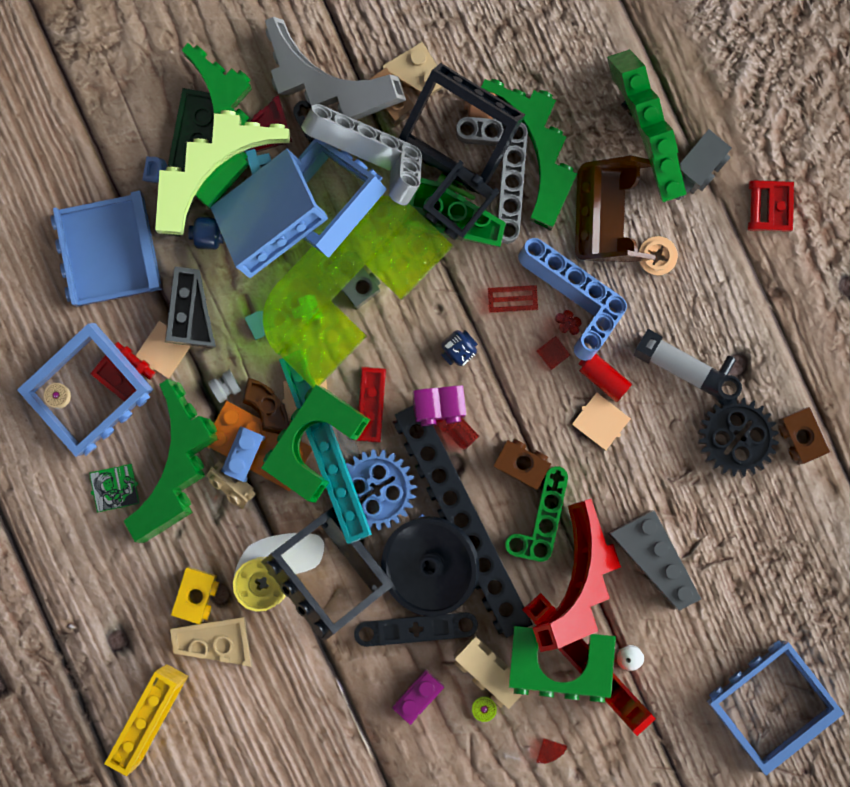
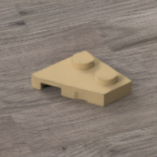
M423 42L386 63L382 68L387 67L389 72L394 76H398L401 82L421 93L432 69L437 65ZM436 83L431 95L444 87Z

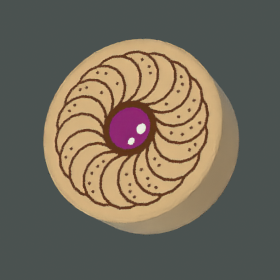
M61 383L50 384L44 392L45 402L55 409L65 407L71 398L70 390Z

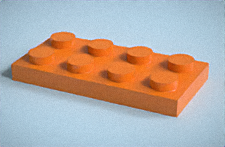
M226 401L214 423L217 428L215 434L219 440L208 447L227 457L240 426L265 436L266 438L264 441H261L250 470L290 491L289 487L261 468L264 464L263 459L265 455L277 445L279 434L263 431L260 418ZM300 441V455L303 462L306 463L312 448Z

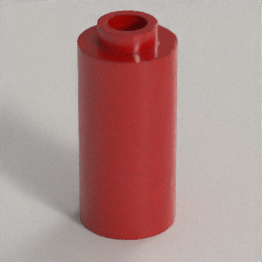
M595 354L590 360H581L578 363L581 366L579 372L616 403L632 385L629 380L598 354Z

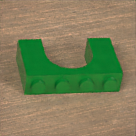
M315 385L314 388L311 387L307 391L302 407L294 411L290 419L292 422L287 429L281 431L277 438V445L265 455L263 459L264 464L261 467L308 502L314 503L317 502L329 481L310 469L301 458L299 447L305 431L315 424L328 423L350 439L357 440L371 420L319 385Z
M514 626L509 688L514 689L513 694L529 695L530 690L539 691V696L554 698V693L564 694V699L579 700L581 695L590 696L589 701L605 703V698H611L616 636L589 635L587 664L583 673L573 681L556 682L548 678L540 669L538 664V643L533 628Z

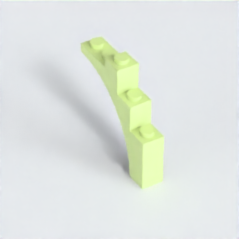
M222 110L221 114H214L212 143H209L207 139L199 138L194 139L193 142H187L185 172H181L179 167H166V170L159 171L156 232L159 234L183 235L186 216L194 196L203 182L218 166L234 155L253 147L290 143V130L282 124H270V127H260L259 123L245 122V126L241 125L240 116L236 115L234 111Z

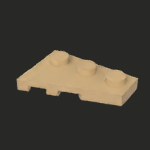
M245 617L170 629L173 654L252 667Z

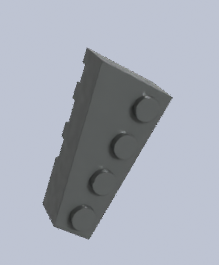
M650 510L608 532L611 538L615 540L676 610L680 611L701 600L655 510Z

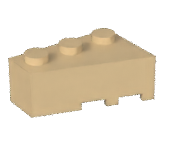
M475 634L454 654L456 660L454 664L464 673L468 671L475 677L472 681L481 690L485 688L493 694L490 698L500 708L505 705L509 709L522 696L521 694H513L514 689L509 688L510 667Z

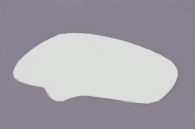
M297 533L275 535L251 544L242 554L235 573L242 564L257 557H267ZM309 534L281 556L295 574L311 570L319 565L324 552L323 539L316 534ZM266 577L258 579V581L261 583V589L266 586L269 587V585L266 583Z

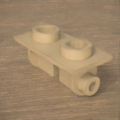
M218 461L214 467L210 468L207 474L210 484L216 489H221L227 495L230 503L243 509L247 502L256 495L253 491L254 488L247 482L240 480L234 483L232 481L233 477L221 472L224 463Z

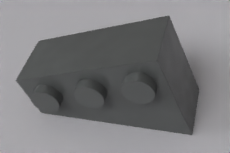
M174 267L165 343L206 348L216 347L199 269Z

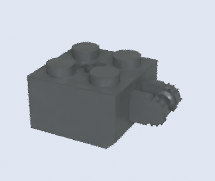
M710 129L680 163L686 195L689 191L694 194L697 189L703 191L715 177L712 171L714 170L718 173L730 159L727 153L732 147ZM681 196V197H678V198H675V199L679 201L680 199L682 200V198H684V196Z

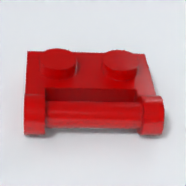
M749 181L751 213L748 231L792 232L794 182ZM761 190H768L767 222H760Z

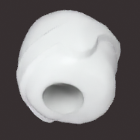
M634 645L625 646L617 653V663L626 671L637 670L644 662V655Z

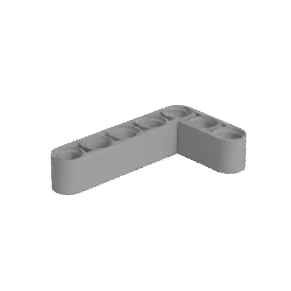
M320 104L312 105L301 125L302 130L315 139L391 171L389 196L394 202L400 205H407L420 185L421 151L410 143Z
M464 117L457 123L456 136L459 141L466 144L497 146L507 126L496 119ZM522 122L518 128L522 132V138L518 140L512 139L502 159L498 218L506 222L505 226H511L515 230V234L512 237H505L503 235L502 243L505 244L515 242L520 232L528 134L527 128ZM464 125H469L473 128L474 132L466 136L461 133L460 129ZM488 127H494L497 129L498 135L490 138L485 134V130ZM511 153H516L520 156L521 161L517 164H512L508 161L507 156ZM509 177L516 178L519 185L516 188H509L505 180ZM508 201L514 202L517 210L513 213L506 212L503 208L504 203Z

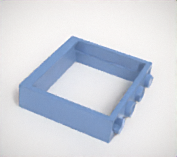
M314 139L298 158L302 162L298 167L306 183L328 158L365 182L320 235L312 231L303 238L329 258L384 194L387 188L380 182L383 178L373 169L367 171L368 167L359 159L353 161V157L348 152L338 151V148Z
M88 323L17 390L74 456L77 457L83 454L87 456L91 451H94L97 448L95 443L101 438L103 440L108 438L115 431L113 427L119 421L122 424L133 414L131 410L136 405L139 407L144 405L150 398L148 394L154 389L96 323ZM93 340L137 391L79 443L35 392Z
M778 640L768 648L769 652L762 658L757 656L748 663L749 668L743 673L741 671L736 672L729 678L730 683L724 688L719 686L709 694L711 698L707 700L710 707L764 775H768L844 715V712L791 644L785 640L782 642ZM785 653L827 708L761 759L719 703L781 654Z

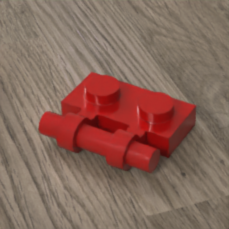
M119 342L114 344L141 375H144L149 380L154 377L156 372L149 367V363L137 358L132 353L133 350L128 346L124 347ZM106 355L90 373L124 402L137 391Z

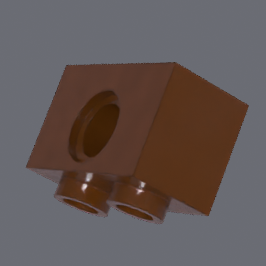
M810 407L803 408L778 420L780 423L778 425L779 433L783 439L787 438L790 445L788 452L793 462L797 461L798 465L805 464L830 453ZM799 430H803L807 434V440L804 444L799 443L796 438Z
M513 439L512 442L507 440L493 467L538 490L551 466V463L547 461L548 456L535 450L534 454L525 450L527 445L517 439ZM526 456L529 459L530 465L528 469L520 470L517 467L516 460L518 457Z

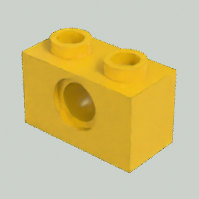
M186 567L171 616L196 624H201L203 619L208 620L212 608L208 603L210 597L216 595L219 582L216 581L217 575ZM198 589L202 592L203 599L200 603H195L191 600L190 594L192 590Z

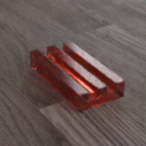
M537 285L488 288L489 313L538 310ZM532 291V295L493 297L495 293ZM532 301L533 305L494 307L493 303Z

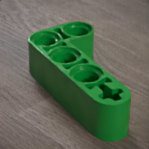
M555 466L548 469L543 480L531 537L522 534L509 535L505 540V549L509 554L538 562H543L550 558L568 482V474L564 468ZM556 470L559 471V476L563 477V480L558 481L556 484V489H561L560 493L546 491L547 486L553 487L554 480L550 478V474H555ZM550 494L554 495L558 500L557 506L553 509L547 508L544 504L545 497ZM543 519H549L552 523V529L548 533H543L539 529V523ZM513 538H520L523 542V547L518 552H513L509 547V543ZM538 543H543L547 548V552L543 557H536L533 552L535 545Z

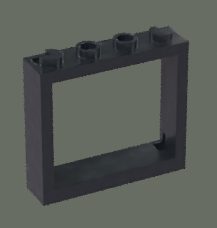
M440 63L432 69L398 139L416 146L422 153L423 162L441 170L446 177L456 166V161L411 134L436 83L507 126L481 174L483 182L488 185L525 114ZM455 178V180L462 183L467 190L471 192H476L473 188L467 185L460 178Z
M334 507L330 508L261 561L269 571L267 573L280 585L283 594L290 598L296 606L297 612L307 620L312 627V631L316 632L323 642L394 586L360 540L351 544L346 543ZM319 526L324 529L373 592L336 623L330 620L281 556Z

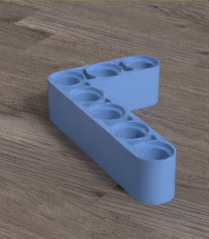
M538 238L527 240L518 255L520 264L594 316L574 346V353L579 359L585 361L592 359L626 312V301ZM529 251L534 252L536 256L531 255ZM549 265H552L556 270L551 269ZM569 279L573 280L576 284L571 283ZM589 293L593 294L596 298L591 297ZM609 307L613 308L616 313L612 312ZM597 325H600L604 331L600 330ZM584 343H588L592 349L587 348Z

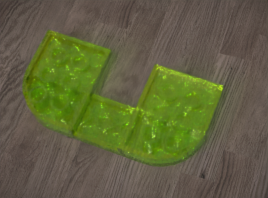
M381 196L329 258L312 246L271 290L263 310V327L270 346L311 387L314 388L315 385L320 386L367 337L331 301L347 283L366 265L403 300L450 251L453 245L410 204L400 205L394 202L390 196Z

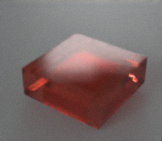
M556 336L536 351L550 370L570 356V353Z

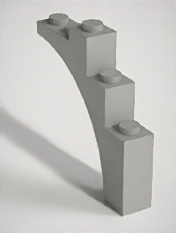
M271 17L265 20L267 26L266 35L269 41L272 42L274 48L273 57L279 65L278 68L271 70L273 75L272 84L278 94L289 96L306 89L304 92L305 98L311 106L320 104L326 107L339 101V113L355 120L406 101L398 76L389 74L372 80L351 81L329 75L313 65L301 53L292 40L283 19Z

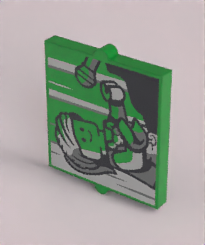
M132 464L89 473L92 485L91 495H94L97 513L140 504L137 490L139 483L135 480Z

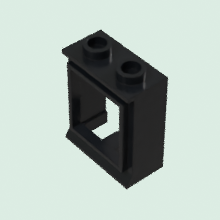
M459 160L423 206L422 211L425 212L424 217L434 225L438 222L445 228L443 232L453 240L458 238L462 241L499 194V190L497 188L493 190L483 182L481 176L471 173L463 166L464 163ZM456 177L460 178L486 199L463 229L434 208V205Z

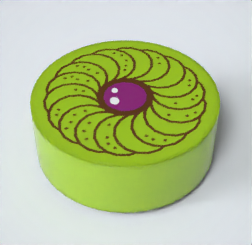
M481 696L473 702L472 713L478 721L488 722L495 717L497 707L490 697Z

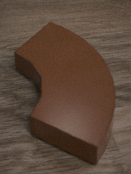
M248 378L243 403L251 406L258 412L262 420L263 431L280 434L282 430L288 428V416L284 404L280 402L274 394L275 392L267 385Z

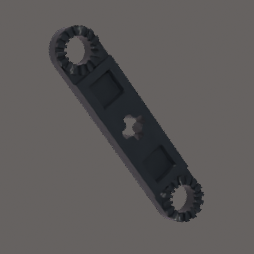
M469 612L448 613L441 616H416L364 621L355 628L354 638L359 645L364 647L465 638L475 634L478 622L476 617ZM464 617L471 619L473 623L472 629L468 632H463L458 627L459 621ZM414 622H418V626L423 627V631L419 632V636H414L413 632H409V628L413 627ZM369 627L373 630L374 637L370 641H364L360 638L359 632L362 628Z

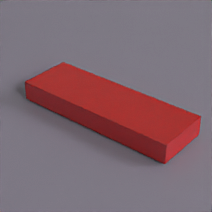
M362 367L358 411L371 420L356 441L381 443L386 369Z

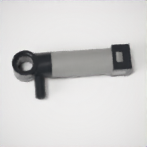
M647 329L635 350V357L648 364L652 362L714 396L720 404L731 405L738 399L742 391V384L735 376L728 375L736 362L733 356H727L718 371L663 341L661 335ZM730 386L734 394H725L722 387Z

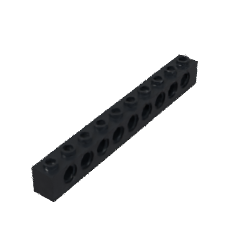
M413 405L396 413L395 417L397 420L393 421V424L399 435L404 433L408 441L404 443V446L410 457L415 455L419 463L415 465V468L421 479L426 477L430 485L426 490L431 500L437 499L441 507L437 510L440 518L454 523V517L458 513L466 514L468 523L460 529L467 536L475 535L478 537L479 546L476 548L478 560L480 558H487L490 561V568L487 571H479V578L475 588L476 590L482 589L485 598L481 600L487 612L493 611L497 619L493 621V624L498 634L504 633L505 637L508 638L514 634V626L529 627L533 625L531 619L522 610L524 605L434 426H422L421 422H415ZM413 425H420L424 429V434L421 438L415 439L411 437L409 430ZM424 447L434 449L435 457L432 460L425 461L422 459L420 452ZM435 469L445 471L446 479L444 482L436 483L433 481L431 475ZM453 491L456 493L457 501L455 504L446 505L444 503L443 495L445 492ZM492 580H498L501 583V590L497 594H492L488 591V584ZM504 602L510 603L513 607L512 613L508 616H502L499 613V606Z

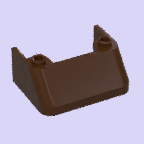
M629 155L585 162L580 166L577 174L575 254L580 260L604 262L655 260L656 255L638 252V246L634 239L624 238L625 190H630L637 186L640 180V169L651 167L649 159Z

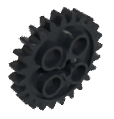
M742 398L739 404H737V401L731 405L721 404L722 408L715 404L712 407L714 413L708 411L705 414L709 421L702 420L700 422L705 429L698 431V434L704 436V438L698 441V444L705 445V448L700 453H708L709 455L705 462L713 460L715 462L712 467L713 470L719 466L722 467L721 475L730 470L731 478L735 477L737 472H739L741 478H744L747 470L753 476L756 474L755 467L762 471L764 469L762 462L766 464L771 463V459L767 455L774 456L776 454V451L771 447L779 444L778 441L773 440V437L777 436L779 432L772 431L771 429L776 422H768L767 420L771 413L763 415L764 406L755 409V401L753 400L749 405H746L745 398ZM730 416H739L742 421L741 426L733 425L730 421ZM748 421H752V425L743 434L741 440L732 448L728 455H725L724 451L735 439V435L744 428ZM750 431H758L761 435V440L759 442L753 441L750 437ZM715 435H724L727 440L726 445H719L715 440ZM735 450H743L746 454V459L744 461L738 460L735 457Z

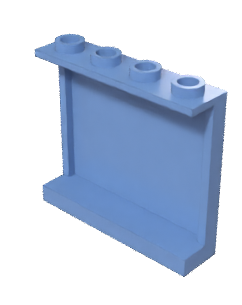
M287 148L210 207L235 267L249 278L253 277L328 220L326 213L316 205L298 167L302 162Z
M140 190L130 192L131 195L60 210L57 207L53 208L54 215L51 216V223L53 229L57 230L59 238L55 240L58 254H62L63 263L60 264L61 274L63 278H67L68 287H65V295L67 301L71 302L73 306L79 307L162 290L144 194Z

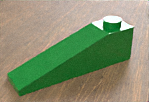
M421 178L418 189L408 203L403 228L450 238L443 232L445 228L438 222L436 225L429 222L424 217L425 212L422 211L423 206L441 185L440 182ZM449 188L434 205L436 210L461 229L466 226L480 208ZM485 210L463 240L500 247L506 222Z

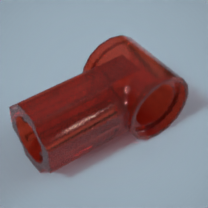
M461 418V422L450 424L446 423V419L436 420V425L444 433L447 432L464 451L479 437L463 418Z

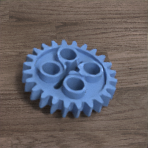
M372 450L371 457L366 452H362V460L354 456V465L346 463L353 485L357 480H363L366 485L363 493H357L359 499L374 490V484L380 486L392 476L395 477L393 482L379 490L380 496L372 494L361 503L370 530L374 523H376L378 530H382L383 523L388 528H391V520H394L397 524L401 523L399 515L407 517L408 514L404 509L406 507H414L409 503V499L417 498V496L411 494V490L416 489L417 486L410 485V481L415 476H407L406 474L411 467L402 468L404 460L399 459L395 462L396 454L394 453L386 458L385 450H382L380 456L377 455L376 450ZM378 466H383L386 470V475L381 480L377 479L374 475V471ZM392 486H396L400 491V495L396 500H391L388 496V490ZM372 500H376L379 503V511L376 514H371L368 510V504Z

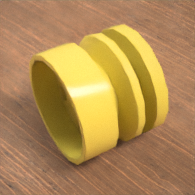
M257 557L242 564L236 571L233 580V592L238 602L246 609L255 612L267 611L281 603L286 597L281 591L280 585L267 573L269 571L261 562L266 557ZM266 577V583L269 585V587L266 586L261 589V583L258 581V579Z

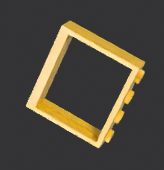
M168 664L154 672L105 761V765L128 776L141 764L188 675Z

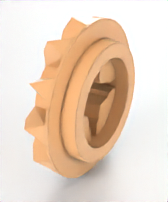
M654 236L647 239L641 245L639 252L651 254L649 252L656 253L663 247L661 256L665 260H659L654 265L653 260L639 261L641 267L648 274L664 275L670 272L676 265L678 258L677 249L669 239Z

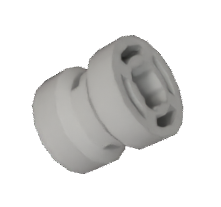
M230 370L224 372L221 378H214L208 382L219 403L227 400V396L230 394L236 395L241 392V388Z

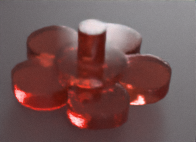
M565 310L563 314L558 313L555 316V321L560 324L558 328L562 333L569 331L570 334L577 335L580 332L579 327L582 322L579 317L573 318L574 314L569 310Z

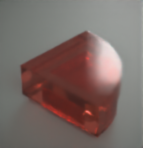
M543 738L536 762L546 764L557 760L565 753L567 745Z

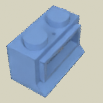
M240 426L221 472L242 482H247L248 477L246 476L261 441H264L266 437Z

